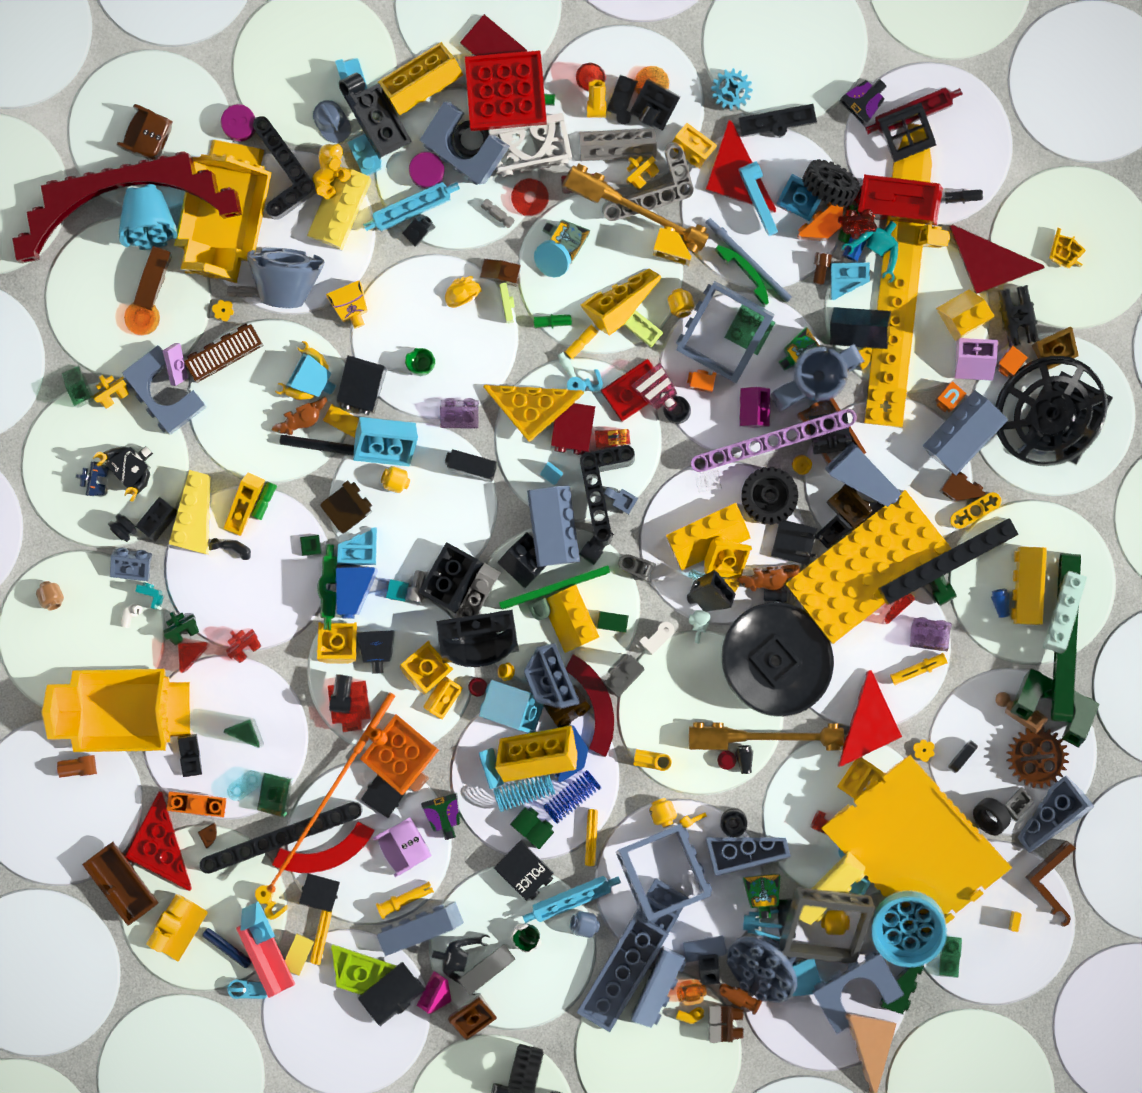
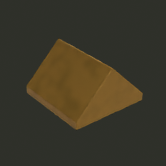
M1071 326L1032 345L1038 359L1048 356H1066L1071 358L1079 356ZM1051 364L1047 365L1048 370H1050L1061 364Z

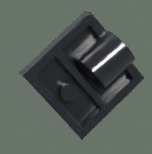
M647 78L629 113L638 117L642 123L663 131L681 96Z

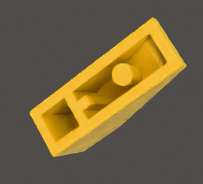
M249 472L244 476L238 487L223 529L239 536L243 534L262 491L264 479Z

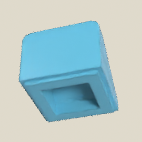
M548 462L540 475L552 485H556L563 476V472Z

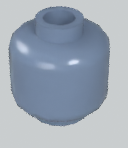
M579 911L576 915L572 916L570 921V929L573 930L575 936L591 938L600 928V922L597 921L594 913Z

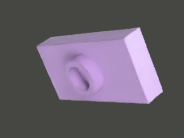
M174 343L165 348L163 354L170 384L176 386L188 379L181 345L180 343Z

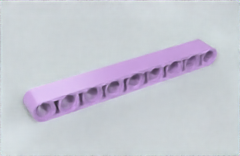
M845 409L705 452L693 457L691 467L696 472H703L847 428L856 422L857 415L853 410ZM844 413L852 414L853 420L851 423L843 421L842 416ZM826 418L834 421L832 429H827L824 426ZM807 424L815 426L816 431L813 435L806 432ZM789 430L796 431L797 438L795 440L788 439L787 432ZM771 435L778 437L779 442L777 446H772L769 443ZM752 441H757L760 444L759 451L755 452L751 449ZM734 447H739L742 450L740 457H735L732 454ZM716 452L723 455L724 459L721 463L714 460ZM698 458H702L705 461L704 468L696 466Z

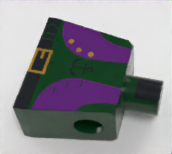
M457 792L422 802L421 806L433 831L442 830L445 840L455 838L453 826L461 824Z

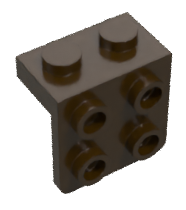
M349 480L342 484L343 487L321 503V508L340 533L343 534L373 512L370 509L373 505L367 497L362 498L358 493L361 491L355 482L351 483Z

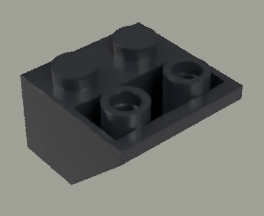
M528 532L511 546L497 562L523 588H527L547 567H537L534 539Z

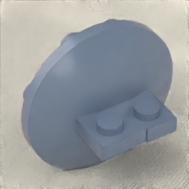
M764 936L762 939L741 937L730 946L727 954V964L743 990H748L758 1000L783 1002L793 995L797 988V977L792 964L797 957L790 958L784 956L779 945L767 936Z

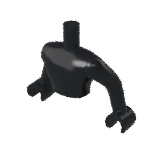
M483 934L481 937H469L452 941L447 946L445 953L433 950L431 958L443 960V973L461 985L458 981V978L461 976L455 972L465 971L469 952L464 951L460 947L474 944L488 946L489 944L482 942V938L491 937L488 934Z

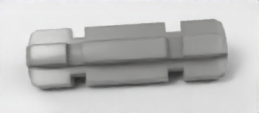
M486 198L482 202L481 208L485 211L488 210L491 216L500 223L502 221L505 227L510 228L514 224L515 219L510 215L507 216L505 211L496 204L493 205V202Z
M228 286L227 295L230 297H236V295L239 297H259L257 287L254 288V286Z

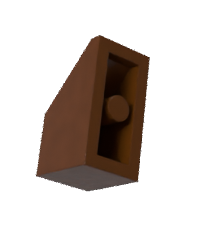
M484 259L480 278L507 283L517 287L521 265L503 260Z

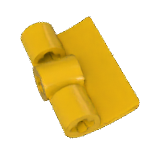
M175 894L166 911H163L160 915L156 928L146 945L161 953L162 951L174 960L179 961L208 912L189 899Z

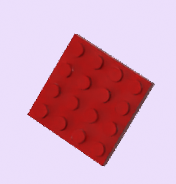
M541 50L465 57L471 131L547 125Z

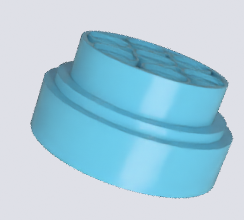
M916 891L894 893L886 897L877 906L872 917L871 927L874 945L887 961L902 967L924 965L933 960L945 944L947 930L944 914L939 905L923 893ZM909 902L910 906L902 907L901 903ZM921 909H927L928 913L920 914L919 911ZM887 913L895 914L893 918H887L885 915ZM906 920L913 921L911 925L903 924ZM924 927L931 928L929 932L921 931ZM891 931H895L898 933L896 936L893 937L888 935V933ZM909 938H913L916 940L914 943L911 944L906 942V940Z

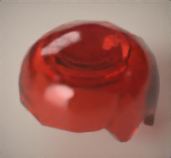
M589 62L582 64L577 69L575 75L577 85L589 92V82L593 80L606 82L605 71L598 64Z

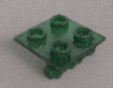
M741 305L724 338L747 350L765 317ZM773 320L754 351V354L757 356L776 323Z

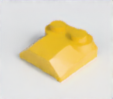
M725 537L714 538L709 545L704 560L705 574L716 570L721 577L738 578L742 576L752 546L728 542Z
M318 622L317 661L326 664H349L356 662L357 622L331 623L330 631L323 630L324 623Z
M429 640L399 666L405 677L424 695L454 669L448 663L442 662L441 655L430 644Z

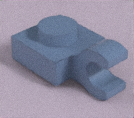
M607 486L604 491V495L615 500L612 505L628 515L638 500V497L624 489H621L618 493Z

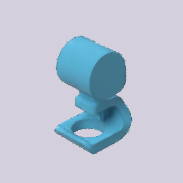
M594 369L599 384L594 385L589 378L583 381L579 377H572L567 383L568 390H582L584 392L588 387L591 392H599L603 387L599 370Z

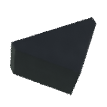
M837 514L816 535L823 536L822 540L819 541L829 549L852 527Z

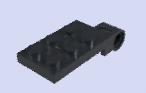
M357 72L339 80L338 84L342 95L379 159L412 142L379 83L365 90L364 79ZM374 112L380 115V121H376L373 118ZM383 129L389 131L390 138H386L382 134Z

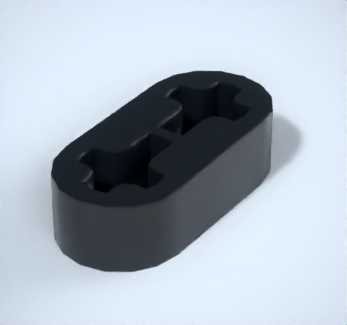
M969 740L950 762L948 768L956 774L976 751L978 745Z

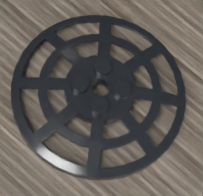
M1066 356L1039 358L1019 368L1015 375L1011 376L1004 384L995 404V407L1003 414V407L1009 393L1019 399L1014 411V421L1006 422L997 431V436L1011 455L1022 462L1035 466L1060 465L1084 453L1098 438L1103 429L1108 408L1106 391L1098 375L1082 361ZM1066 364L1077 367L1072 378L1061 375L1050 376L1047 365ZM1040 368L1042 379L1031 384L1024 392L1014 387L1026 374ZM1083 372H1086L1095 381L1101 394L1090 398L1087 390L1079 383ZM1052 382H1063L1069 385L1063 393L1053 391ZM1044 385L1046 393L1040 395L1036 400L1029 396L1037 388ZM1075 388L1082 393L1085 401L1074 404L1070 397ZM1102 402V416L1094 432L1088 429L1092 418V406ZM1026 403L1031 406L1030 418L1020 420L1023 404ZM1087 409L1083 426L1076 423L1077 412ZM1052 410H1057V415L1049 418V413ZM1032 425L1038 432L1032 440H1029L1024 434L1022 427ZM1016 429L1018 436L1027 446L1018 453L1009 444L1004 430ZM1069 429L1078 432L1072 439L1063 443L1062 434ZM1083 435L1090 438L1078 451L1064 458L1065 448L1073 445ZM1044 436L1054 437L1055 446H1041L1038 443ZM1033 449L1042 452L1056 451L1055 461L1040 462L1031 460L1027 456Z

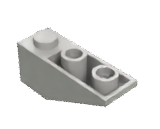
M485 563L483 564L455 618L479 614L501 574L500 571Z

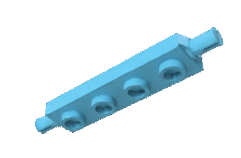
M441 182L373 213L374 220L363 224L365 230L368 231L377 227L380 231H384L451 201L450 193L460 190L457 182L450 186H446Z
M603 875L549 899L540 901L532 905L533 912L522 916L524 922L527 923L534 919L542 922L611 893V887L620 884L621 880L619 876L608 880Z

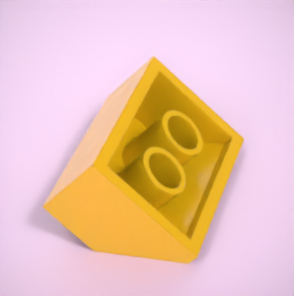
M577 585L546 598L551 609L548 617L564 653L600 638Z

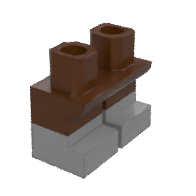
M709 1004L710 1044L733 1042V1040L744 1038L743 1027H733V1020H743V1009L733 1008L732 1005Z

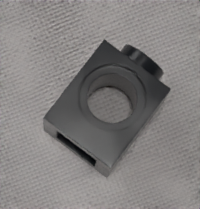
M718 954L698 955L700 985L720 984Z

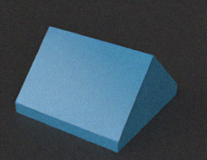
M791 174L776 204L810 222L821 200L818 199V196L812 195V192L807 190L801 178Z

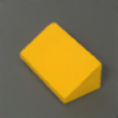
M444 677L438 683L423 708L443 720L463 687L448 677Z

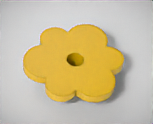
M219 300L218 304L212 306L215 318H221L224 322L228 321L230 316L234 314L233 304L230 301L224 302Z
M923 739L920 743L914 744V755L916 758H920L921 761L927 762L930 757L934 756L933 749L935 746L932 742H927Z

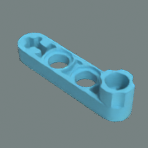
M755 161L739 168L741 178L767 235L771 236L778 233L775 222L756 182V179L763 177L759 164Z

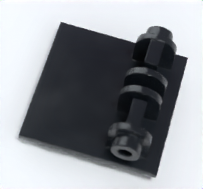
M847 412L842 416L845 423H848ZM828 414L809 416V420L816 419ZM826 418L824 426L827 429H832L834 421ZM810 424L811 435L816 431L813 424ZM849 427L811 438L813 454L843 451L852 443Z

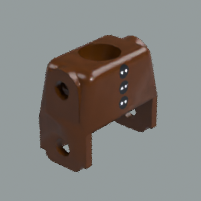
M134 104L133 108L137 112L129 123L123 143L117 142L116 145L134 155L151 161L157 160L156 158L161 156L171 133L173 121L150 109Z

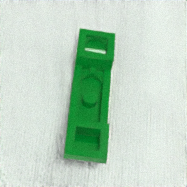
M718 245L715 248V252L726 264L733 260L757 287L752 294L766 307L769 303L768 295L757 271L738 253Z

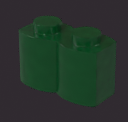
M531 806L529 809L524 807L510 825L540 850L553 835L554 831L552 828L554 826L546 819L544 821L537 817L539 813Z

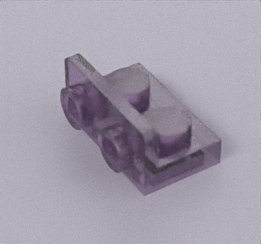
M446 398L441 400L440 428H479V400L473 398H465L463 400Z

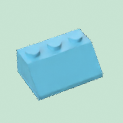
M360 417L355 433L353 460L410 467L418 441L416 423Z

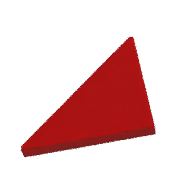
M731 120L728 121L706 190L754 206L739 173V168L753 162ZM761 178L756 179L769 211L775 213L776 207Z
M872 670L867 671L865 674L866 678L860 690L857 707L851 719V726L842 748L843 752L840 761H838V767H842L902 737Z
M159 791L125 857L191 891L192 886L169 811H166L167 805L163 792Z

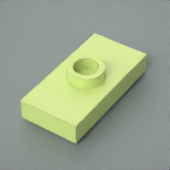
M501 283L499 287L506 323H513L511 308H515L513 296L509 297L507 283Z
M636 310L623 325L651 348L663 334L659 328Z

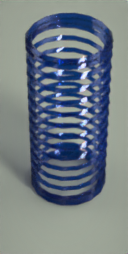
M588 770L584 771L585 773L582 772L588 783L579 775L585 786L576 778L581 788L575 781H572L577 788L576 790L569 784L574 793L567 786L566 789L570 795L562 789L569 801L559 792L566 804L558 795H555L562 804L561 806L552 797L559 809L551 800L549 802L555 811L548 803L543 805L545 811L556 824L560 823L559 819L563 821L562 816L566 818V814L570 815L569 811L573 812V809L576 810L575 805L580 807L578 801L583 804L582 799L586 801L585 796L590 799L589 794L593 796L592 791L597 793L596 789H602Z

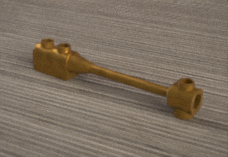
M579 163L577 167L572 165L562 187L594 203H599L601 198L616 204L619 203L662 226L676 229L675 232L683 236V242L687 249L697 254L698 251L704 248L709 234L706 233L707 228L696 224V227L690 226L685 229L622 197L619 192L604 181L605 176L597 172L592 175L587 172L588 168Z
M693 722V726H689V750H728V743L745 742L747 740L821 741L827 751H841V747L844 745V728L839 727V723H828V727H824L820 733H753L724 727V723L714 722L712 726H704V722Z

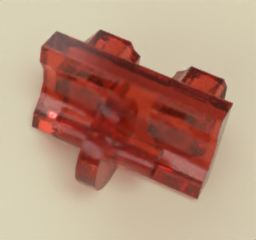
M864 209L862 216H858L854 210H846L845 215L838 218V223L842 225L843 232L851 234L852 239H859L860 234L876 232L877 229L874 222L875 215L871 209Z
M253 628L246 634L242 629L238 633L231 630L230 634L232 637L227 641L231 646L226 649V652L230 659L234 658L237 662L241 663L247 658L243 651L245 647L249 646L253 652L258 650L261 644Z

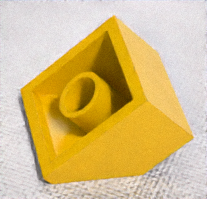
M660 227L652 255L689 266L691 255L679 233L675 232L676 229L672 227Z

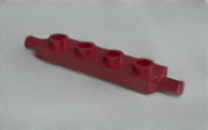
M945 87L875 117V124L865 127L868 135L879 131L883 136L878 119L920 102L927 117L953 106V99L963 95L961 88L949 92ZM916 115L906 119L905 122L909 125L919 121L920 118ZM902 122L888 126L890 132L903 127Z

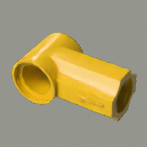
M601 80L589 82L587 118H606L605 82Z
M636 749L633 765L666 771L671 767L672 759L665 753ZM660 757L668 759L669 764L667 767L662 768L658 765Z

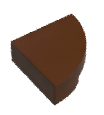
M215 823L197 832L206 849L216 840L217 826Z

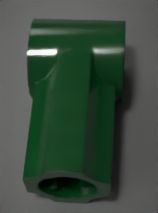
M944 575L929 583L932 595L939 606L957 597L953 587L946 581Z

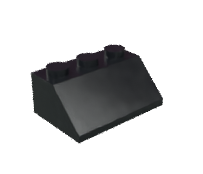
M446 542L418 592L457 613L484 563Z

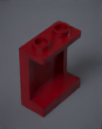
M573 403L555 419L551 447L554 448L555 452L565 453L566 450H571L573 454L581 456L589 452L596 406Z

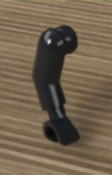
M213 538L210 541V551L218 548H223L224 550L232 549L240 554L242 560H249L251 558V549L238 540H223V542H219L218 538Z

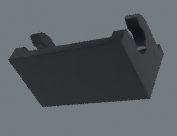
M159 496L135 527L156 542L174 520L178 510Z

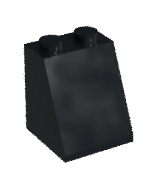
M347 355L336 402L340 404L341 408L351 410V407L359 409L358 413L364 415L375 413L387 373L386 367Z

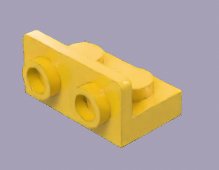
M688 123L684 125L672 141L683 149L685 159L698 169L702 167L706 159L717 147L715 143ZM673 148V150L678 154V148Z

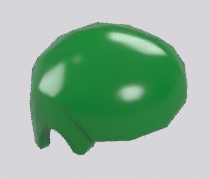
M415 348L412 352L406 354L405 364L412 374L421 377L432 372L436 365V359L428 349Z

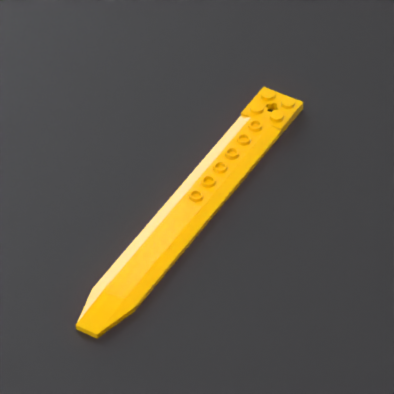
M909 124L907 127L909 130L921 124ZM923 128L910 133L913 143L927 138ZM907 135L902 137L898 149L910 145ZM930 148L894 162L892 178L930 182L932 170ZM887 220V225L890 221L897 224L891 235L898 242V258L893 271L894 280L888 283L891 275L888 273L882 278V274L887 270L890 251L883 256L877 310L891 311L888 349L872 348L864 424L903 428L923 246H918L919 227L925 226V224ZM884 401H887L888 405L891 406L890 409H887V412L880 408V404H884Z

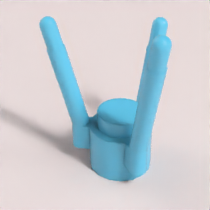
M778 909L770 910L771 914L779 912ZM749 912V915H744L743 930L780 941V937L755 929H759V927L782 928V925L759 922V918H756L759 916V912Z

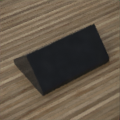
M834 307L830 321V345L850 347L855 344L856 347L888 349L891 311Z

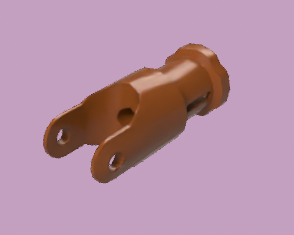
M727 984L720 985L719 993L722 996L726 997L732 1004L740 1008L744 1007L752 1011L753 1015H756L761 1006V1000L748 995V992L740 988L731 987Z

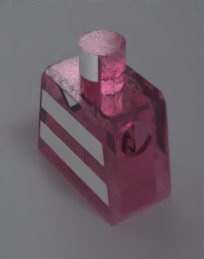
M658 363L631 385L634 392L656 410L664 405L668 411H672L677 406L673 399L677 391L661 363Z

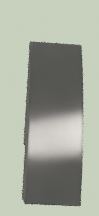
M503 944L458 978V981L470 996L516 959L507 946Z

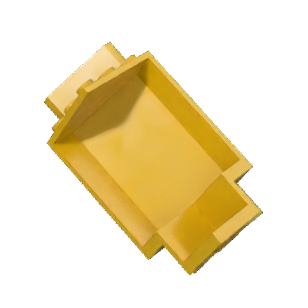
M212 140L209 155L201 154L200 157H193L196 174L204 169L212 171L216 176L219 192L223 188H232L238 192L242 215L223 219L219 216V211L211 204L185 192L177 228V238L174 243L175 247L184 249L181 269L185 270L184 273L198 274L207 278L223 279L237 283L241 262L248 261L247 254L249 251H256L272 173L264 170L265 167L261 166L264 155L263 149Z
M165 669L72 670L70 684H51L46 686L42 716L47 739H71L73 752L166 751V745L170 743V737L191 735L190 682H170L169 677H166Z

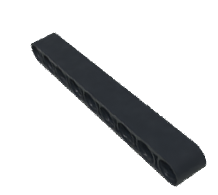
M353 801L320 813L317 819L322 821V828L316 829L312 825L304 838L357 819L363 813V806L359 802ZM351 805H356L359 808V813L355 816L349 813ZM333 812H338L341 815L339 822L332 821L331 814ZM312 817L208 855L200 861V869L203 873L210 874L296 842L300 836L295 833V827L300 825L305 830ZM279 832H283L286 835L284 843L277 840ZM260 839L267 840V849L259 847ZM242 846L249 847V856L242 855ZM226 852L232 856L230 863H226L223 860V854ZM207 859L212 860L214 863L212 870L205 867Z

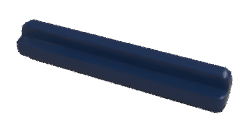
M210 928L205 929L202 934L203 938L243 968L247 969L252 962L249 957Z

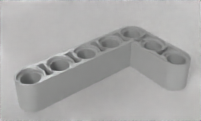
M674 142L665 146L664 154L672 182L624 196V198L648 210L690 198L693 195L694 187L683 149ZM678 148V154L671 157L669 155L670 150ZM678 166H682L684 169L680 175L674 173ZM686 184L689 186L687 192L680 193L682 185ZM669 190L670 196L666 199L662 198V192ZM646 196H652V201L649 204H644L643 199ZM611 201L604 203L602 206L604 217L611 222L639 214L631 209L626 210L625 206ZM614 207L616 208L615 214L607 215L608 208Z

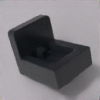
M421 214L414 218L402 234L416 247L436 226L428 216Z

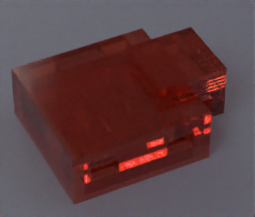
M367 681L352 682L349 714L331 712L332 724L342 723L343 732L363 730L362 720L372 719ZM334 685L327 686L329 702L334 691Z

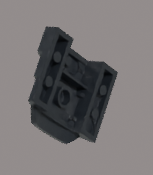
M1061 371V373L1059 374L1061 376H1067L1070 378L1073 377L1063 371ZM1079 380V383L1089 393L1090 398L1101 394L1099 389ZM1052 382L1053 391L1063 393L1069 385L1063 382ZM1044 386L1042 387L1038 397L1046 393ZM1075 388L1070 397L1074 404L1085 401L1082 393ZM1106 394L1109 408L1113 400V397ZM1102 402L1092 406V418L1088 429L1094 432L1102 416ZM1087 409L1077 412L1076 423L1083 426ZM1052 410L1049 413V418L1055 417L1057 410ZM1030 425L1028 426L1029 431L1026 436L1029 440H1032L1038 431ZM1069 429L1062 434L1063 443L1072 439L1078 432ZM1083 435L1073 445L1065 448L1064 458L1078 451L1090 438ZM1044 436L1038 445L1055 446L1054 437ZM1084 453L1068 462L1077 466Z

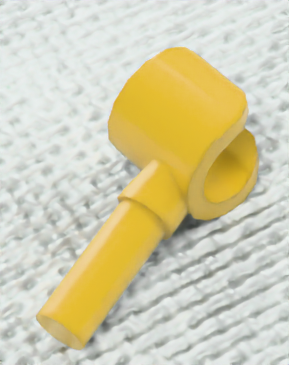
M704 812L692 819L686 815L679 820V823L687 828L696 821L707 817V814Z

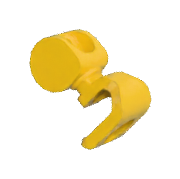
M261 885L256 889L255 897L260 904L267 905L264 910L265 916L271 920L276 919L288 909V906L285 905L274 915L272 912L276 904L275 901H272L274 893L267 891L268 885Z

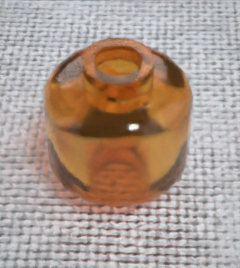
M698 979L682 981L680 986L677 987L678 1000L685 1006L700 1004L703 1002L704 996L707 995L705 985H702Z

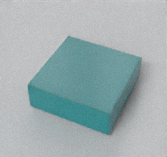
M390 579L386 598L405 602L409 583Z

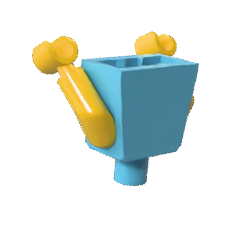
M302 341L306 348L301 350L297 347V349L303 355L287 384L278 383V385L283 386V390L275 392L280 395L286 394V396L297 400L312 399L314 395L319 397L322 391L331 395L336 385L328 381L331 376V372L328 371L329 365L321 353L312 347L310 348L306 341Z

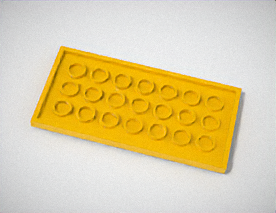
M906 490L901 492L902 494L894 504L882 507L785 584L831 644L837 642L885 604L878 588L952 549Z

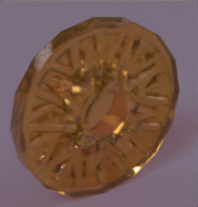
M647 66L641 69L635 77V80L638 81L635 89L638 95L647 78L669 89L670 81L667 73L657 66Z
M133 302L125 311V325L136 335H149L159 326V310L155 305L151 311L134 305Z

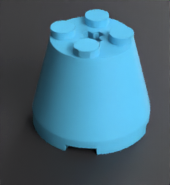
M148 184L141 188L131 187L126 189L119 226V241L123 246L129 247L132 245L139 246V250H151L153 246L161 248L167 245V241L177 238L175 222L162 192L156 189V185Z

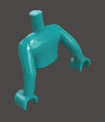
M890 221L885 230L872 226L850 244H843L841 251L848 245L850 251L847 255H850L855 247L868 238L869 241L866 247L877 255L883 257L890 251L887 270L882 274V278L888 273L891 275V279L888 281L890 283L895 277L893 271L898 258V242L891 235L897 224Z

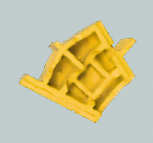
M1057 227L1049 257L1050 260L1067 269L1073 264L1081 268L1083 264L1077 260L1086 252L1085 248L1074 239L1075 236L1071 238L1060 235L1061 228Z

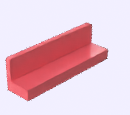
M241 925L236 927L268 998L294 986L295 982L274 937L257 945L249 928L241 931Z

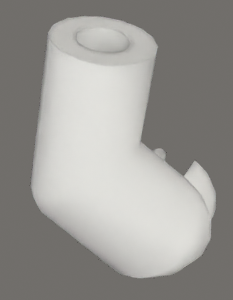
M134 603L123 609L120 627L129 628L131 618L142 613V607L139 604Z

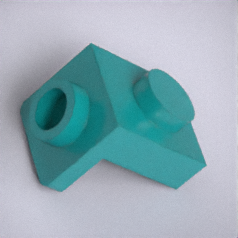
M143 582V585L137 584L135 592L153 597L152 609H157L158 606L161 607L164 598L161 595L162 591L154 589L153 584Z

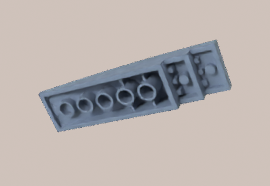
M655 878L646 893L653 913L689 899L688 896L658 878ZM639 908L636 910L578 1009L577 1013L609 1033L611 1032L668 937L682 909L646 924Z

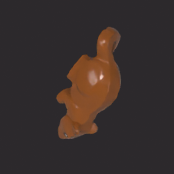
M324 396L315 402L304 404L296 408L297 412L294 414L292 411L283 414L284 417H287L286 421L275 424L271 430L280 434L292 435L294 430L312 427L317 423L320 410L326 404L327 398Z
M795 564L767 566L766 571H762V568H753L754 575L740 576L736 580L753 592L756 591V588L778 590L786 584L789 578L797 576L800 568L799 565ZM784 569H791L793 571L788 572L784 571Z

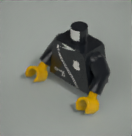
M146 445L139 452L133 447L121 446L111 448L103 453L98 452L93 456L92 459L97 457L101 460L96 464L97 466H101L106 461L105 465L127 488L124 497L127 494L132 495L131 502L148 485L151 467L146 460L153 455V452Z

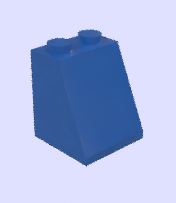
M336 568L337 615H342V619H355V615L360 614L378 573L377 568Z

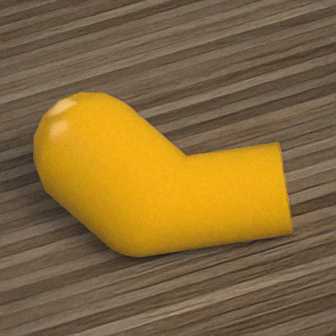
M696 1007L688 1013L678 1010L676 1019L694 1024L704 1017V1009Z

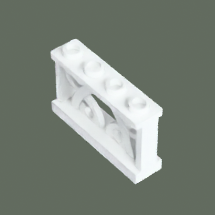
M558 113L546 116L547 125L489 130L490 135L501 137V140L510 146L508 150L511 153L508 154L507 159L512 158L514 160L511 165H504L500 161L496 167L497 174L502 175V177H508L517 171L528 173L532 171V168L539 167L540 170L550 168V165L558 164V166L569 164V161H572V154L564 114ZM555 125H561L563 139L554 137ZM539 129H544V133L542 135H547V137L539 136L537 134V131ZM525 131H530L537 140L545 141L541 149L533 157L516 148L524 141ZM513 134H519L520 139L517 142L512 143L516 140L513 139ZM552 142H559L563 145L564 151L561 155L555 156L552 154L554 149L559 150L557 146L551 145ZM545 154H547V156L549 157L542 159ZM519 159L525 161V163L519 164Z

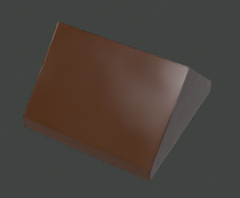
M481 993L448 1017L449 1022L466 1041L497 1019V1016Z

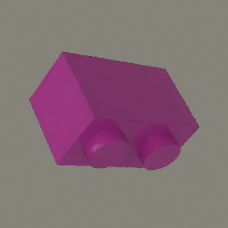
M740 388V426L750 428L770 427V388Z

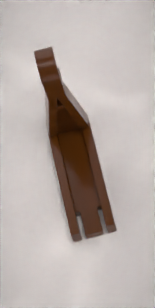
M1067 840L1025 877L1053 908L1050 914L1056 915L1058 911L1063 913L1065 920L1061 922L1062 927L1070 923L1071 917L1044 884L1040 883V880L1076 849Z

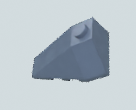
M1065 775L1049 788L1047 795L1037 807L1038 809L1032 818L1028 820L1017 838L1028 853H1031L1094 808V805L1085 793Z

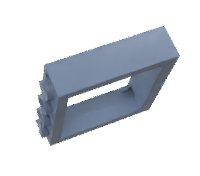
M714 281L712 285L708 284L703 292L706 295L703 302L699 300L694 309L697 313L694 318L690 317L685 327L688 329L685 335L680 334L676 342L679 345L676 350L737 383L775 314ZM716 290L765 317L735 371L686 345Z
M682 824L618 849L615 852L645 924L712 896L710 893L712 892L711 885L708 881H705L703 866L697 862L695 857L697 856L696 850L693 845H690L688 841L689 833ZM677 833L702 893L653 913L628 852Z

